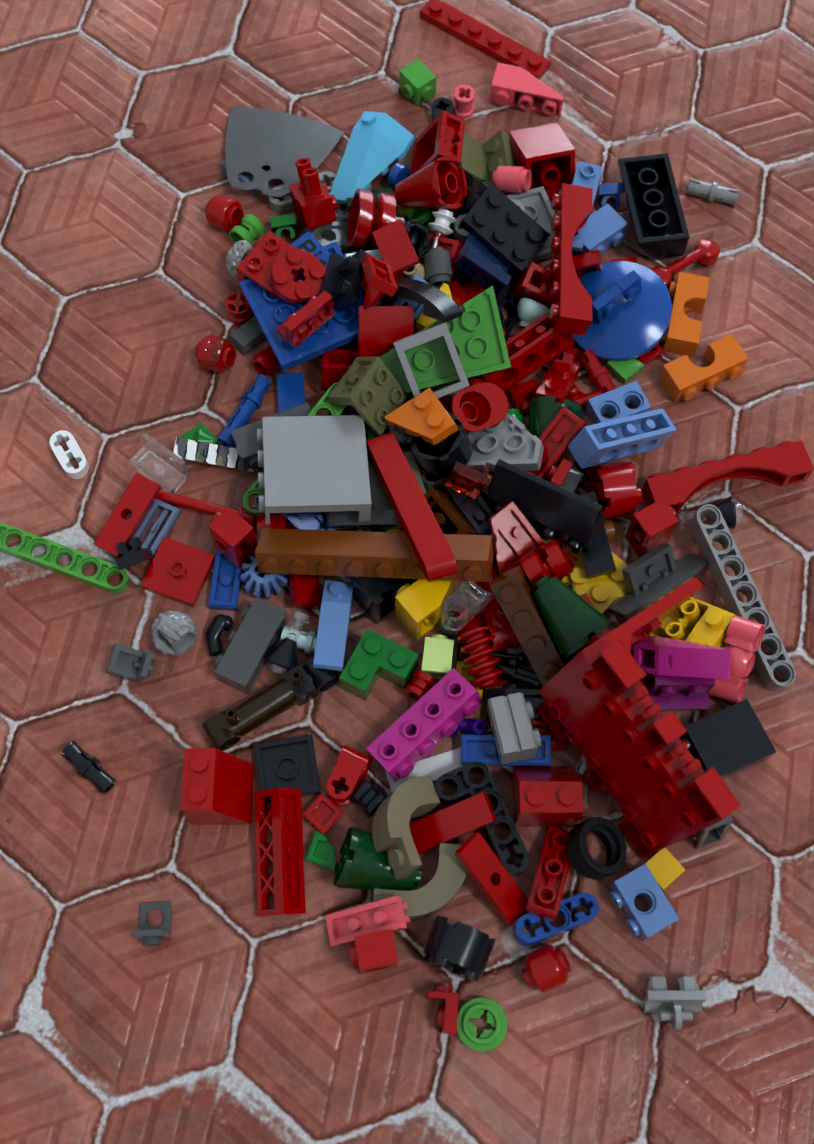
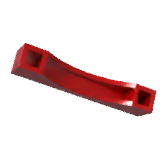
M562 183L558 194L554 193L551 208L555 210L551 222V231H555V235L551 242V252L554 253V258L551 262L550 274L554 275V281H552L550 287V297H553V303L550 308L549 319L553 320V331L584 336L592 322V297L585 290L577 276L573 264L572 244L573 237L585 226L593 210V188Z
M802 440L793 443L791 441H784L776 447L768 449L760 447L748 454L741 455L736 453L724 460L716 462L715 460H707L696 467L689 468L688 466H683L671 473L663 474L659 472L652 474L646 479L642 493L647 506L663 499L667 506H671L676 513H679L684 504L695 493L717 482L737 478L755 479L783 487L806 481L814 467Z

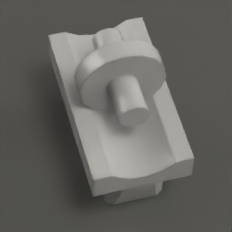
M651 976L643 1002L644 1013H659L660 1021H671L672 1029L677 1031L681 1030L682 1021H693V1013H701L702 1004L706 1002L705 991H699L695 977L678 978V990H667L666 978Z

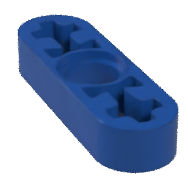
M579 893L561 900L558 913L563 916L564 924L558 928L553 927L549 923L548 918L532 913L525 914L515 923L513 936L523 946H532L590 923L598 914V902L588 893ZM580 902L583 906H589L590 910L586 914L579 912L571 918L570 912L575 910L580 905ZM541 921L542 927L532 933V938H530L528 933L523 934L521 932L525 926L524 923L528 927H533Z

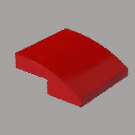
M358 306V357H380L395 347L393 342L414 334V306H371L368 309H364V306Z

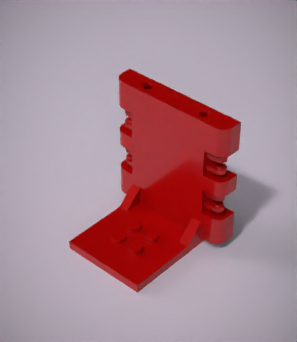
M697 577L692 578L580 651L539 690L545 702L536 711L558 742L568 737L581 750L586 764L590 767L582 776L594 793L604 787L606 792L618 802L621 812L626 818L618 824V827L641 859L723 820L741 806L714 767L706 771L701 769L700 766L702 764L700 761L693 758L688 751L689 746L679 738L687 730L673 711H670L665 716L661 714L659 705L657 703L654 704L647 695L649 692L646 687H642L639 684V681L646 674L630 654L633 644L637 645L650 636V633L659 628L667 617L703 587Z

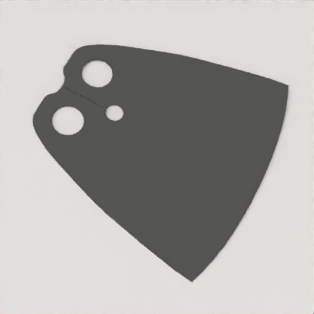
M231 107L225 140L226 173L229 183L238 189H257L265 195L282 197L290 193L288 185L300 182L295 161L300 158H309L312 168L317 169L345 132L325 123L289 113L259 108ZM268 165L271 167V169L269 171H263L262 167ZM242 172H249L254 176V179L249 183H242L238 180V175ZM271 179H280L283 181L284 186L279 190H273L268 187V182Z

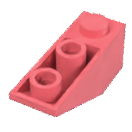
M503 63L497 64L491 84L490 102L545 113L547 115L561 116L564 100L562 95L522 67Z

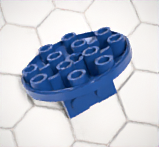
M615 261L602 264V270L596 271L593 268L579 279L585 290L592 297V322L584 336L572 334L574 342L584 352L593 349L598 359L615 362L627 361L646 354L662 340L671 321V298L663 280L651 269L634 262Z

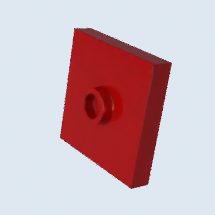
M163 537L140 586L144 590L194 607L214 565L215 554Z

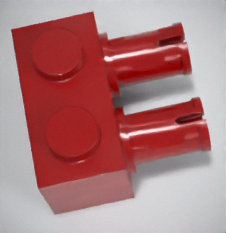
M309 158L296 160L295 164L300 182L288 185L293 208L307 230L336 221L334 211L338 209L336 199L333 194L330 195L327 185H322L320 182L318 170L312 168Z

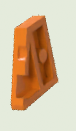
M430 387L384 416L390 426L394 427L396 425L405 429L406 433L415 437H422L424 441L433 445L459 430Z

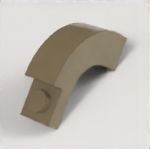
M430 775L414 777L403 782L383 800L374 815L372 838L375 851L387 852L388 861L393 869L396 880L407 878L422 865L411 836L409 823L410 818L424 817L440 803Z
M440 843L437 871L432 880L422 888L412 891L374 888L373 902L393 896H401L402 903H407L408 910L404 911V915H409L410 920L426 918L441 911L457 896L467 875L466 869L454 854L461 845Z

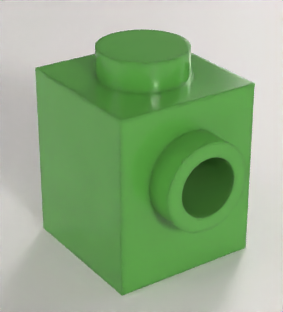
M417 59L399 70V88L407 99H411L418 106L422 102L430 100L436 94V76Z

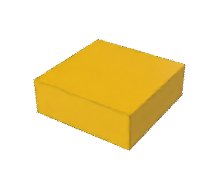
M666 848L660 850L646 863L662 891L685 871L684 867Z

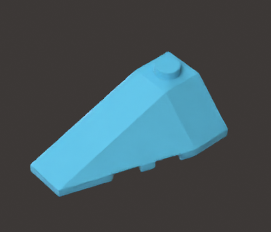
M364 111L353 128L330 195H334L337 203L346 204V198L353 197L356 189L368 190L371 187V181L379 174H386L389 171L388 166L394 160L400 161L406 155L415 140L414 135L386 113Z

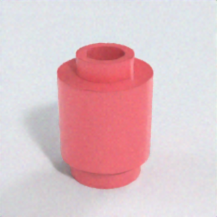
M499 166L497 171L493 172L492 184L501 192L523 193V191H528L531 187V171L525 169V167Z

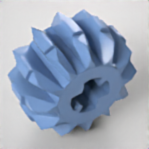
M250 555L248 557L250 564L243 563L242 570L245 573L240 576L241 581L246 583L244 586L247 592L254 591V597L256 598L265 593L266 598L270 599V592L272 591L280 595V586H287L288 580L285 577L289 574L269 575L260 573L256 558Z

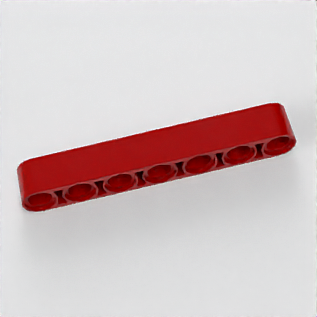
M393 432L366 440L370 461L427 582L429 583L458 573L454 554Z

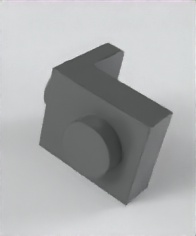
M115 643L112 647L105 673L139 683L147 676L149 677L155 665V660H152L153 651L147 649L142 652Z

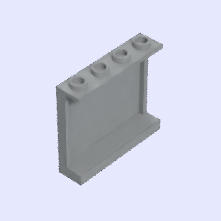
M360 415L262 417L263 428H257V445H263V450H258V467H264V472H258L259 490H265V495H259V513H265L266 524H270V513L358 511L359 522H370L371 492L364 419Z

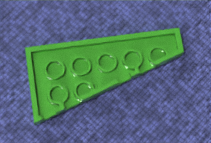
M491 286L459 306L463 310L461 317L446 322L467 378L511 367L494 288ZM437 320V321H435L434 323H432L431 325H429L428 327L424 328L423 330L428 329V328H430V327H433V326L438 325V324L443 323V322ZM443 336L404 351L419 390L459 380ZM394 347L380 356V358L405 392H412Z

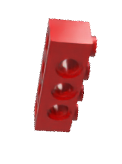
M549 311L505 341L511 364L510 368L473 376V380L481 379L484 383L496 384L506 392L563 353L568 347L573 346V335L553 331V320L549 319Z

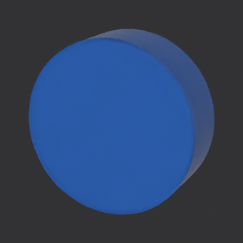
M402 163L395 164L388 174V185L395 189L397 183L409 177V167Z

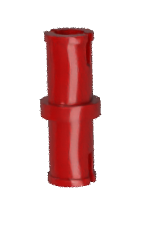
M593 349L584 352L586 357L583 354L579 356L578 359L589 374V381L591 384H595L602 394L616 389L608 376V369L601 365Z

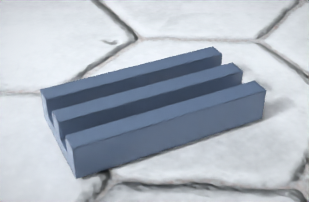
M155 499L133 536L142 540L159 509L162 508V513L151 528L141 549L150 547L171 512V515L150 548L153 556H155L163 537L169 536L182 514L180 509L158 499ZM130 541V543H129L128 545H129V547L132 549V548H133V544H132V542Z

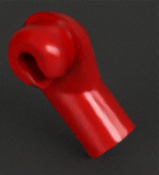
M573 384L566 400L575 402L584 409L587 406L588 399L601 395L602 392L601 390H596L584 394Z

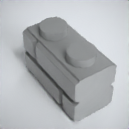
M521 692L490 698L487 704V711L500 763L507 764L517 760L522 761L536 757L537 747L541 746V738L538 729H532L530 719H534L531 702H525L524 695Z

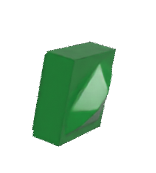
M202 422L181 437L219 445L218 440Z

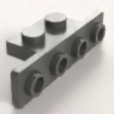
M666 543L660 544L622 569L628 594L609 606V612L626 620L636 616L649 605L656 603L665 594L677 589L680 584L699 574L702 569L709 565L708 559L687 554L675 562L671 545Z

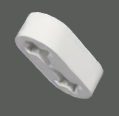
M65 430L55 432L51 436L49 443L64 472L72 479L83 478L89 471V464L75 438L70 432ZM63 440L66 442L69 450L65 452L59 443ZM74 458L79 464L78 469L72 467L70 459Z

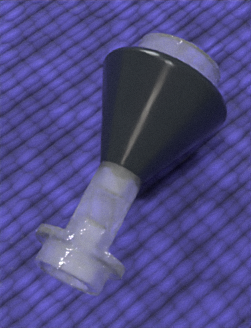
M729 496L714 505L722 513L728 528L735 529L737 523L743 522L741 501H734L733 497ZM683 506V509H678L679 525H685V528H688L689 522L698 510L688 511L687 506ZM700 517L701 521H710L707 517Z
M295 609L292 614H289L293 621L286 638L266 656V660L270 662L268 669L282 675L298 666L297 640L303 625L311 623L308 621L310 615Z

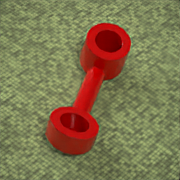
M700 239L696 243L693 252L666 268L656 266L651 268V270L663 280L668 289L672 275L696 261L704 265H713L718 259L720 249L714 241Z

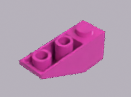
M659 636L647 637L639 644H634V659L644 673L661 676L730 679L731 649Z

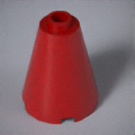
M448 155L439 157L397 183L394 191L396 202L402 208L458 209L463 205L461 204L462 198L467 196L465 173L462 167L457 168L454 163L457 160L454 157Z

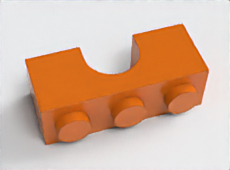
M679 272L676 281L670 282L668 291L670 297H672V314L669 327L662 338V341H664V352L694 357L699 345L703 321L691 319L685 313H701L707 298L710 277Z
M732 334L708 345L703 357L708 364L707 367L694 365L687 355L663 365L658 379L674 403L683 399L688 401L694 398L698 392L704 389L712 390L722 381L728 378L733 380L744 372L743 369L749 358Z

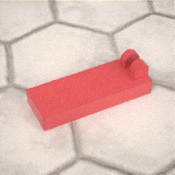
M393 896L325 915L330 947L355 942L354 936L392 929V932L406 929V923H410L409 915H404V911L408 910L407 903H402L401 896Z

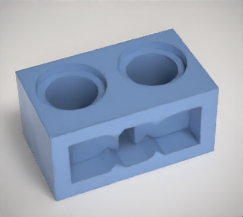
M634 381L588 399L585 414L590 422L597 424L649 412L651 405L638 382ZM626 405H631L636 409H630ZM602 415H609L612 418L607 419L604 418Z

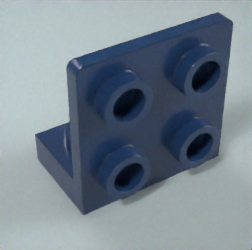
M471 233L468 234L451 265L485 290L493 286L495 294L505 288L512 278L507 274L510 267Z

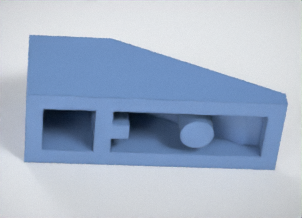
M325 580L313 668L343 671L353 604V583Z

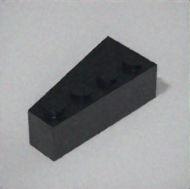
M357 577L353 580L354 601L378 624L395 609L397 591L407 583L412 585L418 579Z

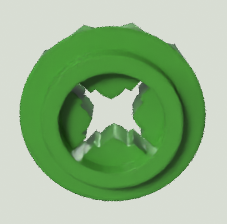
M475 998L464 1004L458 1013L457 1032L461 1041L475 1051H489L496 1048L503 1041L507 1032V1018L501 1006L488 998ZM485 1010L487 1011L486 1022L491 1027H494L495 1031L491 1029L484 1030L478 1039L476 1038L477 1027L472 1022H469L468 1019L479 1020Z

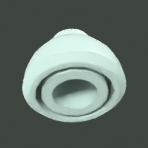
M521 298L517 308L518 316L521 320L519 326L526 328L548 313L550 309L529 298Z

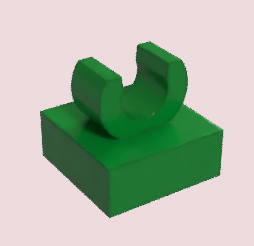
M295 213L269 218L271 230H276L275 235L281 238V231L287 230L290 233L291 239L295 238V231L292 228L297 224Z

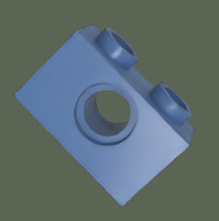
M646 863L610 885L612 901L618 909L623 908L629 918L626 920L628 928L635 937L639 936L642 941L679 920ZM636 896H641L647 900L648 910L646 912L639 911L635 907L634 899Z

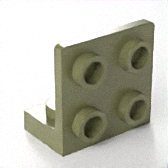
M500 130L484 144L464 133L462 159L458 167L464 168L477 177L485 186L488 187L492 183L493 172L497 171L499 166H514L508 133Z
M377 356L357 357L328 398L334 405H353L376 435H382L389 425L384 416L400 407L407 399L408 394L381 358Z

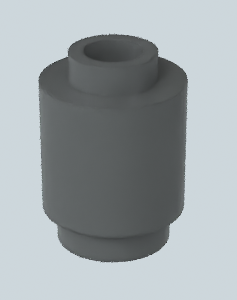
M443 247L430 248L423 256L427 282L440 289L443 283L450 286L453 274L449 251L444 250Z

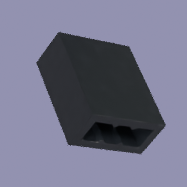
M748 699L684 726L687 732L679 737L682 742L685 741L689 746L688 751L693 758L700 761L702 764L700 767L703 771L714 767L722 779L761 763L776 753Z

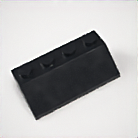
M668 153L619 158L618 166L638 247L657 258L683 256L689 240V233Z
M498 459L487 495V500L492 507L491 510L496 513L509 501H513L531 526L541 530L540 533L550 540L558 538L566 542V546L573 551L581 553L584 550L590 553L606 525L602 506Z

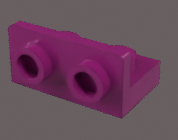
M653 675L648 682L649 695L654 703L659 705L660 711L708 710L710 707L708 691L715 685V680L709 678Z

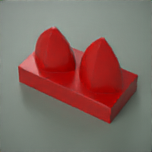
M366 253L361 261L364 271L362 288L363 292L366 293L364 309L374 305L384 294L393 297L398 289L390 264Z

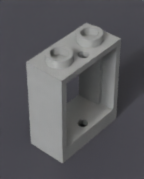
M446 322L393 342L414 397L419 395L420 391L404 351L441 336L444 337L460 381L435 390L433 393L438 400L440 397L448 394L450 398H453L457 392L470 386Z

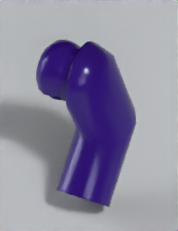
M465 718L449 737H457L458 732L482 734L486 730V723L482 719Z

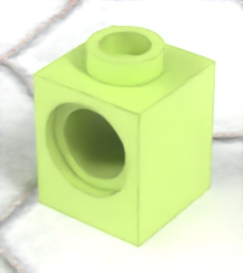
M438 634L425 637L421 671L439 681L451 671L454 640Z

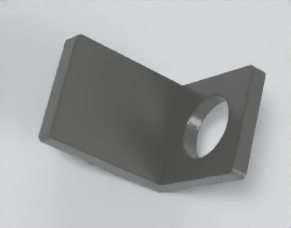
M140 903L139 930H132V937L142 941V946H160L161 941L171 940L172 903ZM159 909L164 913V922L159 927H150L147 923V915L150 911Z

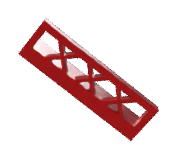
M275 788L254 792L257 917L306 914L301 789ZM266 797H271V810L269 813L265 811ZM269 828L272 831V841L270 844L266 842V833ZM269 860L273 862V873L271 876L267 873ZM270 892L274 894L275 909H268V895Z

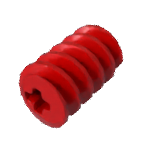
M492 626L472 629L458 637L459 642L468 643L461 648V653L470 654L463 661L465 665L474 666L467 671V676L476 677L470 684L480 690L507 683V680L497 678L504 673V669L495 668L494 666L501 661V657H492L491 655L498 650V646L488 644V642L495 638V635L486 634L485 631Z

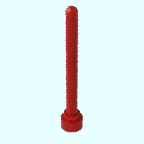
M160 490L156 499L168 504L212 515L220 511L223 512L227 508L226 506ZM231 508L248 522L254 530L256 529L257 516L248 514L244 508L240 510Z

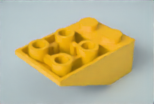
M418 579L412 585L407 583L397 591V596H395V617L416 642L438 626V622L445 612L458 581L435 580L428 583L426 579Z
M671 590L670 592H668L667 594H665L663 597H665L666 595H668L669 593H671V592L674 591V590ZM691 597L662 622V625L650 633L648 637L659 636L723 648L727 644L724 641L729 624L736 615Z

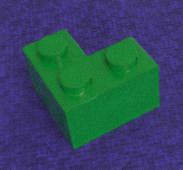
M366 629L339 677L340 688L365 701L379 676L403 688L405 684H408L411 679V673L418 666L419 654Z

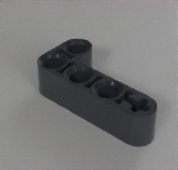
M475 761L440 776L436 781L435 790L440 804L443 806H452L481 792H486L488 798L494 801L496 809L493 812L497 822L483 827L482 830L492 851L511 877H519L523 874L529 864V855L488 767L482 762ZM472 772H478L483 776L484 781L480 784H473L469 781L468 775ZM444 784H452L457 792L453 796H445L440 791V788ZM499 826L506 828L509 832V838L505 840L497 839L493 834V829ZM512 843L514 845H512L510 852L513 858L521 859L518 868L514 864L508 865L507 863L510 858L507 847Z

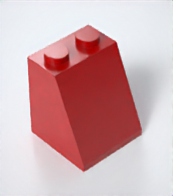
M557 122L509 131L514 166L525 167V169L531 171L532 181L530 189L543 186L549 200H552L554 193L558 194L562 183L572 185L575 176V148Z
M185 748L181 811L190 824L252 825L254 764L216 748Z
M572 766L512 767L513 810L516 827H548L549 825L553 827H574L584 813L582 781Z

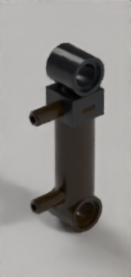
M312 657L303 666L300 664L284 673L282 680L234 708H229L226 711L211 716L202 724V728L213 747L225 751L237 744L244 735L297 704L302 706L317 697V693L325 692L339 682L340 674L337 670L313 668L314 657Z

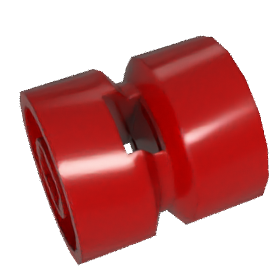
M556 539L543 545L540 553L533 551L520 558V563L532 585L545 575L550 579L554 576L562 579L574 572Z

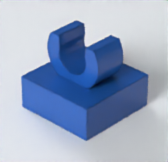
M623 182L598 185L595 198L602 197L599 201L600 208L606 205L608 198L613 200L614 208L620 206L618 195L624 193Z

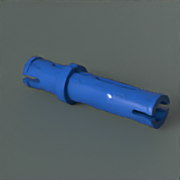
M258 374L250 389L241 396L242 401L217 438L222 446L233 448L231 430L247 425L255 410L260 409L264 395L272 386V382L266 376Z

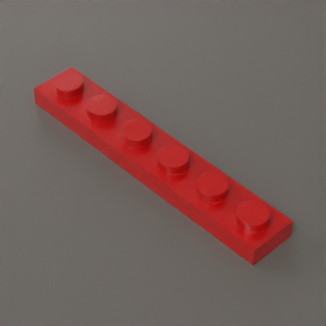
M429 0L420 10L421 19L500 63L522 67L539 80L550 68L551 60L442 0Z

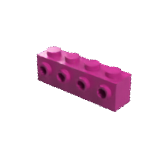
M453 668L366 749L388 775L397 782L400 778L408 776L414 769V765L421 758L432 754L436 745L444 737L451 736L463 719L475 714L483 701L478 691Z

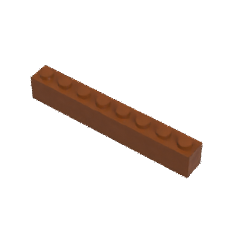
M262 528L254 552L260 573L426 579L405 533ZM444 534L454 554L458 573L438 580L490 582L493 563L492 536Z

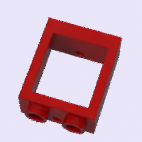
M444 110L414 141L410 175L439 157L447 155L457 160L454 162L456 166L461 164L465 119Z

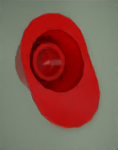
M489 382L479 383L462 389L454 395L450 406V413L457 416L465 431L474 432L503 421L508 413L509 404L506 394L496 384Z

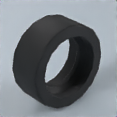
M602 817L589 818L573 827L567 836L566 851L569 861L582 876L592 880L601 879L616 873L623 867L627 857V846L619 828L610 820ZM588 831L595 833L604 843L607 852L605 865L596 862L588 852L586 845Z

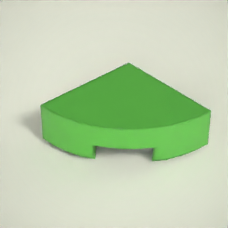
M637 359L620 362L608 361L606 365L623 384H626L640 373L645 366Z

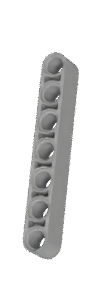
M703 505L690 521L692 533L704 558L708 559V567L729 612L745 619L754 618L759 624L765 626V633L761 644L769 646L771 655L764 654L760 644L758 651L754 652V666L765 688L774 692L780 691L795 680V668L722 513L714 505ZM700 517H707L711 521V525H705ZM712 541L719 542L723 547V551L715 549ZM724 567L732 568L735 576L727 575ZM736 592L743 593L746 596L747 602L744 603L738 600ZM774 670L781 672L783 682H779L774 678Z

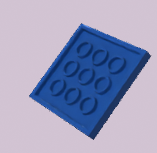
M336 241L323 246L330 254L335 252L344 257ZM302 273L295 280V282H298V280H305ZM250 279L239 282L240 289L282 371H286L357 340L358 306H364L365 296L361 295V290L357 302L341 312L334 308L335 315L294 348L277 332V327L286 321L290 315L308 303V301L291 304L281 298H276Z

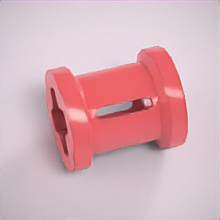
M459 85L454 89L455 103L453 105L456 116L463 119L471 117L474 113L472 101L475 98V90L470 85Z

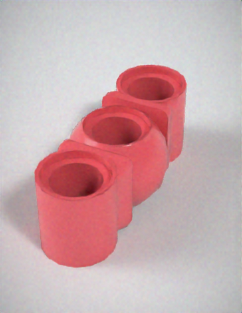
M739 616L732 618L724 641L727 644L723 647L731 649L730 679H714L715 685L708 691L709 695L732 704L742 701L749 680L747 676L750 674L755 662L754 652L758 651L765 633L764 625Z

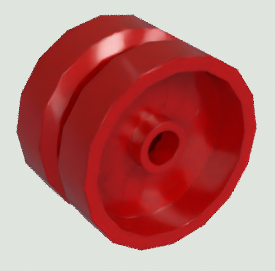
M356 189L352 198L347 224V243L349 247L362 249L368 243L371 250L379 249L372 232L395 221L396 198L393 194L379 193L374 200L370 190Z

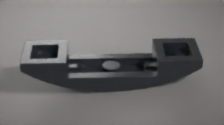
M395 279L398 289L394 296L391 297L384 294L379 299V301H385L399 296L424 304L423 315L442 322H447L463 315V310L448 295L428 283L415 279ZM362 289L361 295L365 296L366 293H364Z

